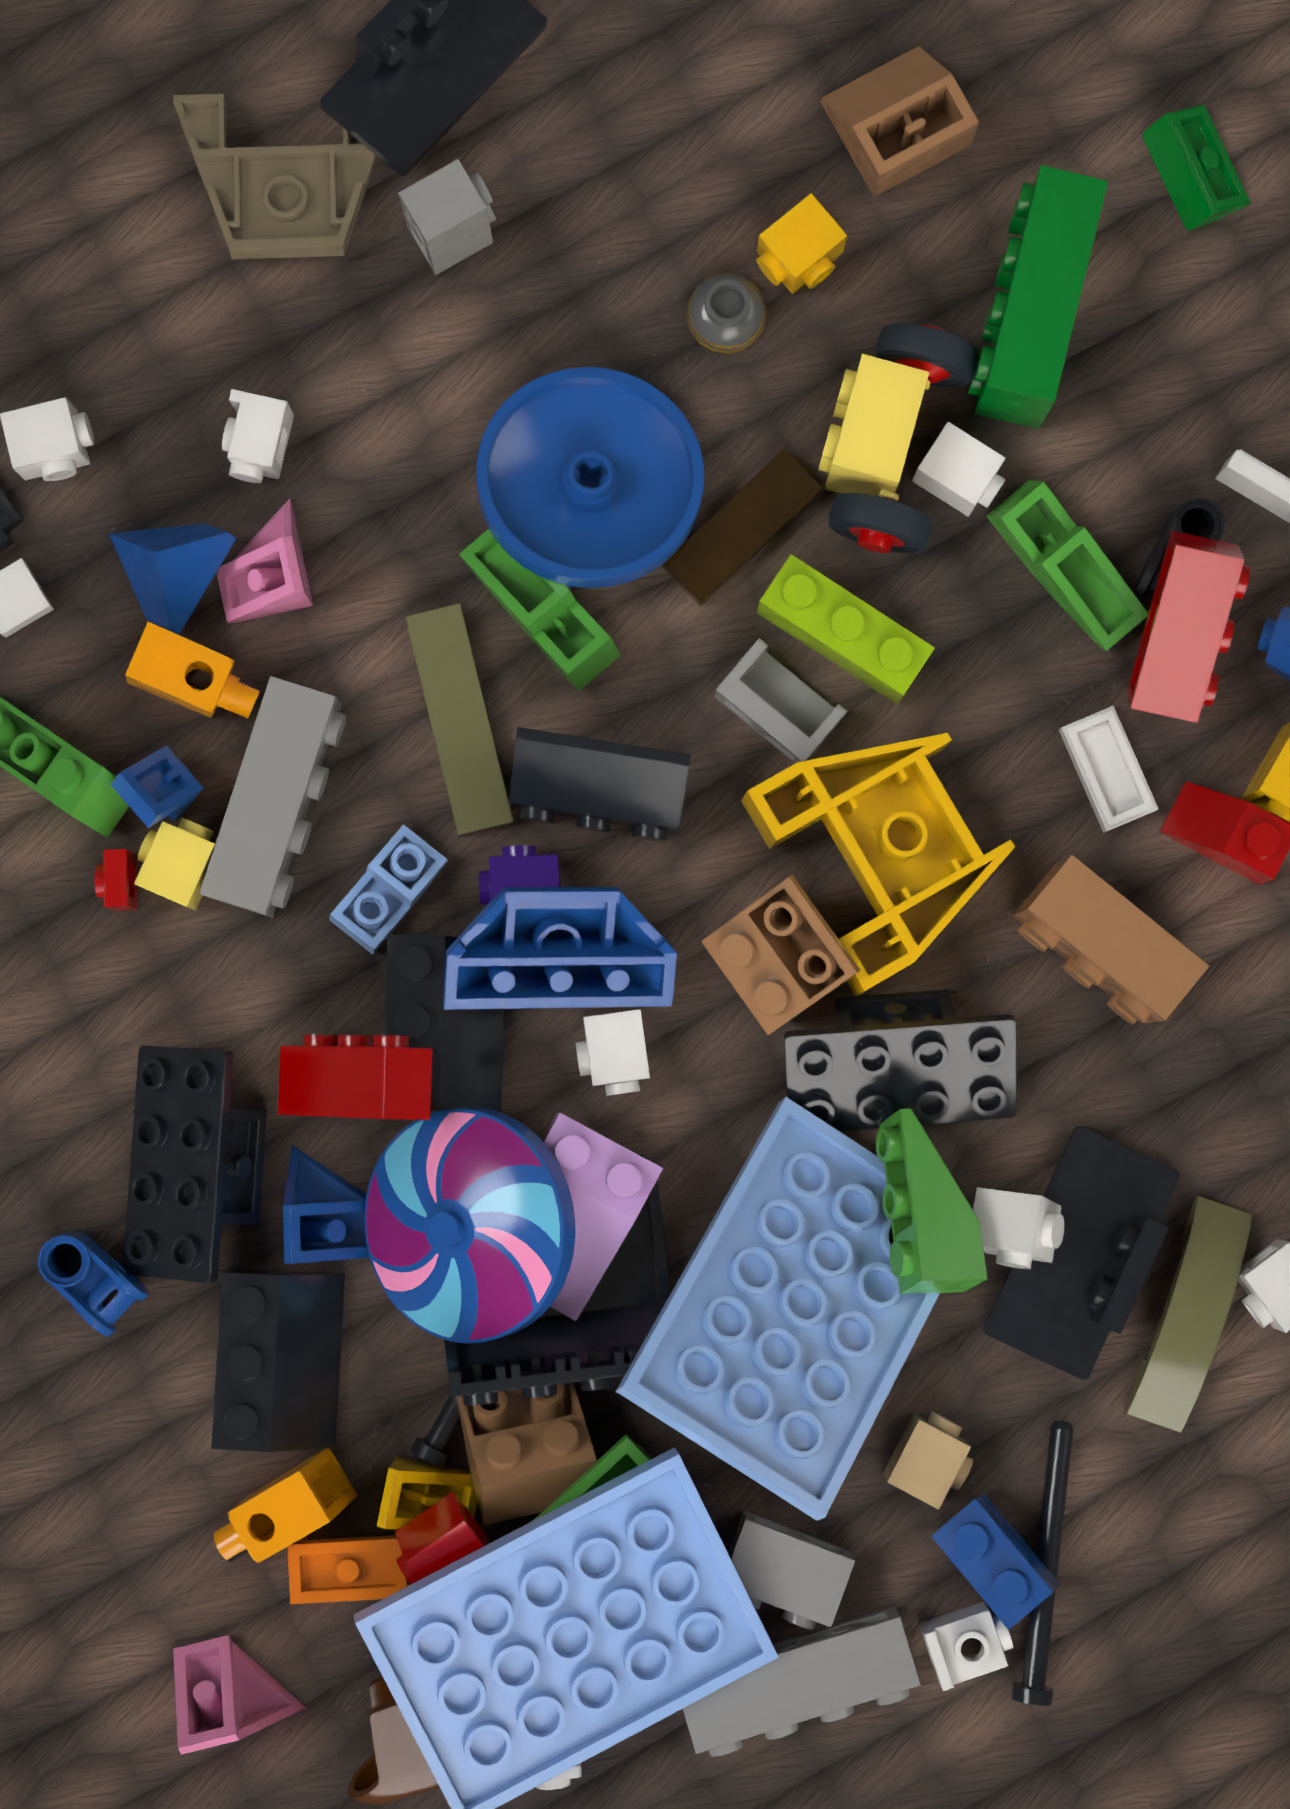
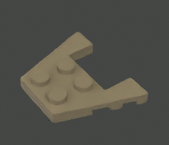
M224 93L173 95V103L232 259L345 256L377 155L343 127L342 144L227 148V106Z

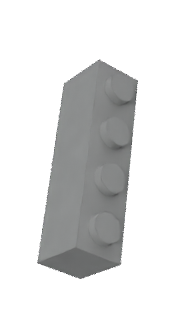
M270 676L199 894L273 918L276 907L282 909L286 907L294 883V876L288 875L287 872L293 854L302 855L311 831L312 823L305 820L311 799L320 800L327 783L329 768L323 767L322 764L328 746L337 747L346 723V714L340 713L342 704L336 696Z
M894 1606L844 1621L831 1627L821 1628L772 1643L778 1658L683 1708L695 1753L698 1754L709 1750L710 1756L716 1757L739 1750L743 1747L742 1740L763 1733L765 1738L769 1740L788 1736L799 1729L798 1723L819 1716L822 1722H833L846 1718L855 1712L853 1706L874 1699L877 1705H888L902 1701L910 1696V1688L920 1686L921 1684L901 1618Z

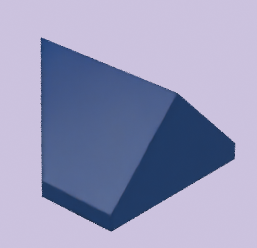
M204 523L109 533L146 620L177 635L182 631L237 539L226 531Z
M293 1145L283 1202L284 1264L369 1258L364 1229L366 1194Z

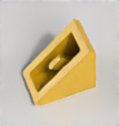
M396 1456L388 1468L377 1526L383 1529H400L452 1491L474 1517L478 1500L471 1472L450 1467L441 1469L430 1463Z

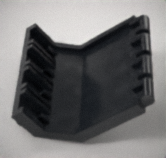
M658 1179L634 1224L576 1321L549 1307L531 1325L503 1338L470 1344L444 1340L451 1398L463 1396V1405L473 1406L498 1402L499 1391L522 1389V1398H537L557 1394V1384L580 1381L582 1391L601 1390L616 1386L615 1377L625 1376L671 1294Z

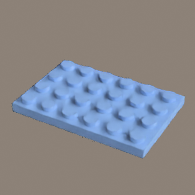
M785 1097L776 1106L616 1392L818 1521L826 1517L940 1293L900 1294L898 1277L892 1273L890 1266V1249L894 1242L891 1219L886 1217L883 1209V1192L887 1185L884 1162H881L878 1156Z
M675 1447L354 1614L355 1624L451 1809H495L778 1658L773 1644Z

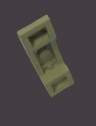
M1200 1196L1195 1197L1178 1249L1182 1251L1148 1357L1147 1359L1142 1358L1127 1403L1126 1414L1180 1433L1182 1432L1202 1388L1224 1328L1246 1250L1252 1214Z

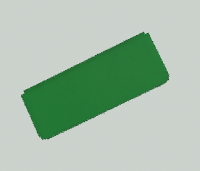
M1204 104L1166 113L1143 132V140L1187 231L1201 228L1251 204Z

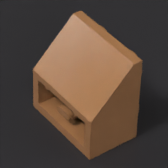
M919 46L827 94L820 101L873 197L970 147L979 125L977 117L952 73Z
M793 875L701 941L767 1035H770L860 971L857 964Z
M573 1382L557 1384L558 1393L545 1397L522 1398V1389L499 1391L498 1402L473 1406L463 1405V1396L457 1397L471 1478L484 1525L543 1512L597 1462Z

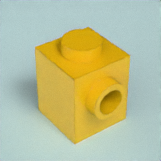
M810 193L759 235L757 246L759 257L756 261L770 282L776 286L782 282L791 294L795 293L804 284L809 289H812L825 280L835 269V265L832 262L844 253L847 234L813 194Z

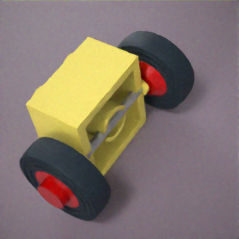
M894 323L882 328L875 347V357L862 354L857 371L846 369L833 417L844 420L842 426L831 423L818 468L820 471L829 473L824 489L840 493L835 497L829 514L828 526L834 532L857 542V545L864 549L878 553H890V551L921 553L926 549L932 531V519L923 512L898 502L899 495L895 491L901 478L924 390L929 389L930 385L962 387L970 384L978 363V351L972 344L938 327Z

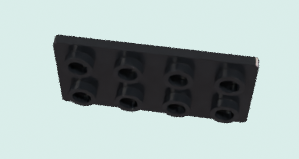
M390 0L356 35L355 64L321 98L320 107L401 176H406L546 29L547 18L526 0Z
M949 989L835 998L838 1027L787 1031L784 1034L787 1098L838 1131L880 1128L879 1125L899 1109H912L921 1125L1012 1118L1016 1115V1022L1014 1016L1003 1014L956 1018Z
M141 1046L139 1048L123 1267L128 1271L127 1274L199 1283H215L218 1279L221 1225H259L267 1110L230 1108L233 1053L230 1050Z
M1083 1126L1074 1127L1043 1194V1197L1061 1206L1060 1214L1064 1218L1062 1243L1057 1249L1054 1248L1052 1263L1032 1260L1031 1269L1010 1267L983 1326V1332L1002 1343L1081 1380H1087L1110 1330L1121 1335L1169 1227L1159 1222L1179 1180V1172Z

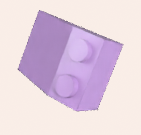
M556 1113L542 1141L557 1160L567 1181L574 1206L576 1238L568 1276L559 1295L550 1307L576 1321L634 1224L663 1168L566 1115Z

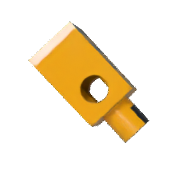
M147 622L125 674L129 685L210 718L213 717L216 707L219 706L248 719L262 688L231 675L235 660L150 622ZM199 669L210 674L212 682L204 690L197 689L187 684L186 678L189 673Z
M325 1448L259 1488L227 1512L230 1523L214 1532L216 1547L220 1554L229 1562H233L249 1552L252 1559L256 1563H260L329 1523L358 1495L331 1449Z

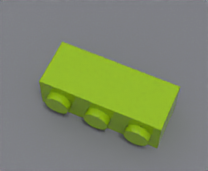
M790 554L759 601L757 614L897 705L935 649L929 643L792 554Z

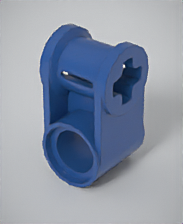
M72 1230L61 1233L46 1242L39 1252L37 1263L39 1272L45 1281L51 1284L68 1300L76 1312L92 1328L106 1337H110L115 1332L114 1323L136 1300L144 1301L149 1296L148 1289L135 1275L127 1274L128 1271L121 1263L114 1260L84 1232ZM61 1244H71L81 1253L82 1265L78 1273H66L57 1265L55 1258L56 1250ZM117 1289L118 1294L104 1307V1301Z

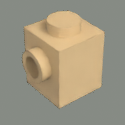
M933 1411L928 1420L913 1413L882 1474L885 1480L939 1510L950 1487L955 1490L961 1488L973 1463V1459L967 1456L971 1446L959 1437L963 1427Z

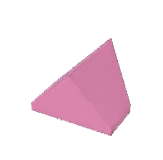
M291 499L277 511L231 562L220 566L216 574L227 623H237L313 606Z
M230 1635L173 1648L178 1749L181 1755L241 1740L307 1708L232 1641Z

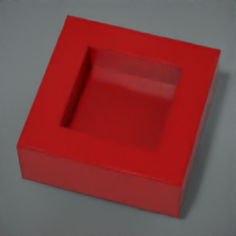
M127 849L103 850V864H96L94 874L97 898H104V907L114 911L138 910L137 885L134 884L137 879V854Z

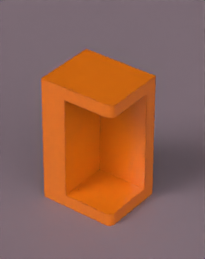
M396 1534L391 1536L308 1540L307 1535L287 1547L290 1604L384 1599L410 1585L396 1562V1559L402 1555Z

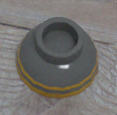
M721 273L708 277L697 286L688 301L686 317L690 332L699 344L713 352L730 354L745 350L757 341L765 328L767 311L763 296L753 282L738 274Z

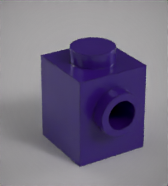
M516 845L502 847V856L489 857V870L479 871L480 905H488L503 887H561L559 856L536 855V846Z

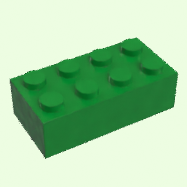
M1041 165L1033 183L1023 181L1018 200H1015L1007 230L1008 234L1016 235L1017 237H1009L1005 254L1003 253L994 283V287L1004 290L1003 292L996 291L992 307H989L981 336L982 341L990 342V347L983 345L974 377L968 389V394L978 396L973 414L1039 429L1056 399L1108 185L1107 180Z

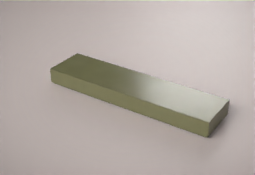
M461 604L405 616L458 836L462 837L514 824Z

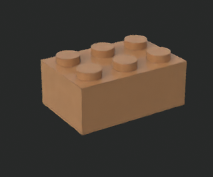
M1073 855L1054 864L1012 916L1022 924L1018 929V933L1025 940L1042 952H1045L1047 948L1056 951L1067 960L1062 966L1067 974L1086 988H1090L1092 984L1099 986L1111 996L1106 1004L1117 1015L1133 1025L1137 1020L1144 1024L1166 1021L1209 968L1208 964Z

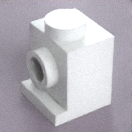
M231 389L229 401L235 409L237 417L236 419L228 418L222 439V449L228 452L227 458L231 462L229 475L251 483H262L263 476L279 479L294 417L288 402Z
M984 1601L919 1623L934 1672L943 1691L954 1688V1685L1008 1666L1003 1651L1014 1648L1010 1633L997 1616L991 1617ZM976 1638L981 1641L979 1653L970 1656H964L961 1653V1646L965 1640Z

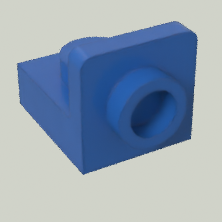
M167 745L121 771L111 784L148 828L167 816L172 820L182 816L203 789L188 767L181 763Z

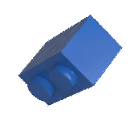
M985 1493L976 1497L931 1536L1008 1630L1060 1586V1583Z

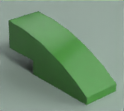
M1028 480L986 515L1006 543L1040 584L1102 650L1108 651L1148 616V612L1087 529L1082 526H1076L1044 481Z
M489 529L459 554L507 613L578 692L621 656L612 638L576 601L566 585L540 577L516 562L500 546Z

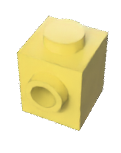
M184 818L181 819L178 828L162 821L158 832L150 830L140 847L138 861L142 862L143 865L134 884L196 911L203 896L199 893L215 844L210 842L214 831Z

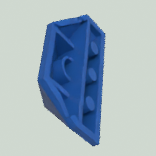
M503 887L446 950L443 1008L444 1010L672 1006L677 953L618 887Z

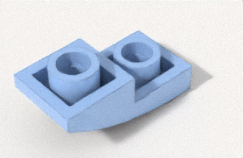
M403 824L367 866V871L332 911L329 920L374 955L385 942L388 934L394 931L433 882L448 859Z

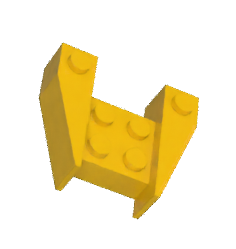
M948 733L797 762L749 789L741 800L769 849L822 820L878 915L876 918L839 938V941L860 969L858 973L846 980L855 996L914 963L1015 848L1013 842L1009 840L983 855L927 759L941 752L952 741Z

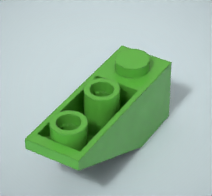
M0 697V767L70 816L108 838L129 807L111 786L117 775Z
M899 1109L879 1125L880 1129L876 1136V1152L878 1159L884 1162L887 1184L883 1192V1209L886 1217L891 1219L894 1241L890 1249L892 1273L898 1277L900 1294L966 1292L987 1280L980 1221L912 1109Z

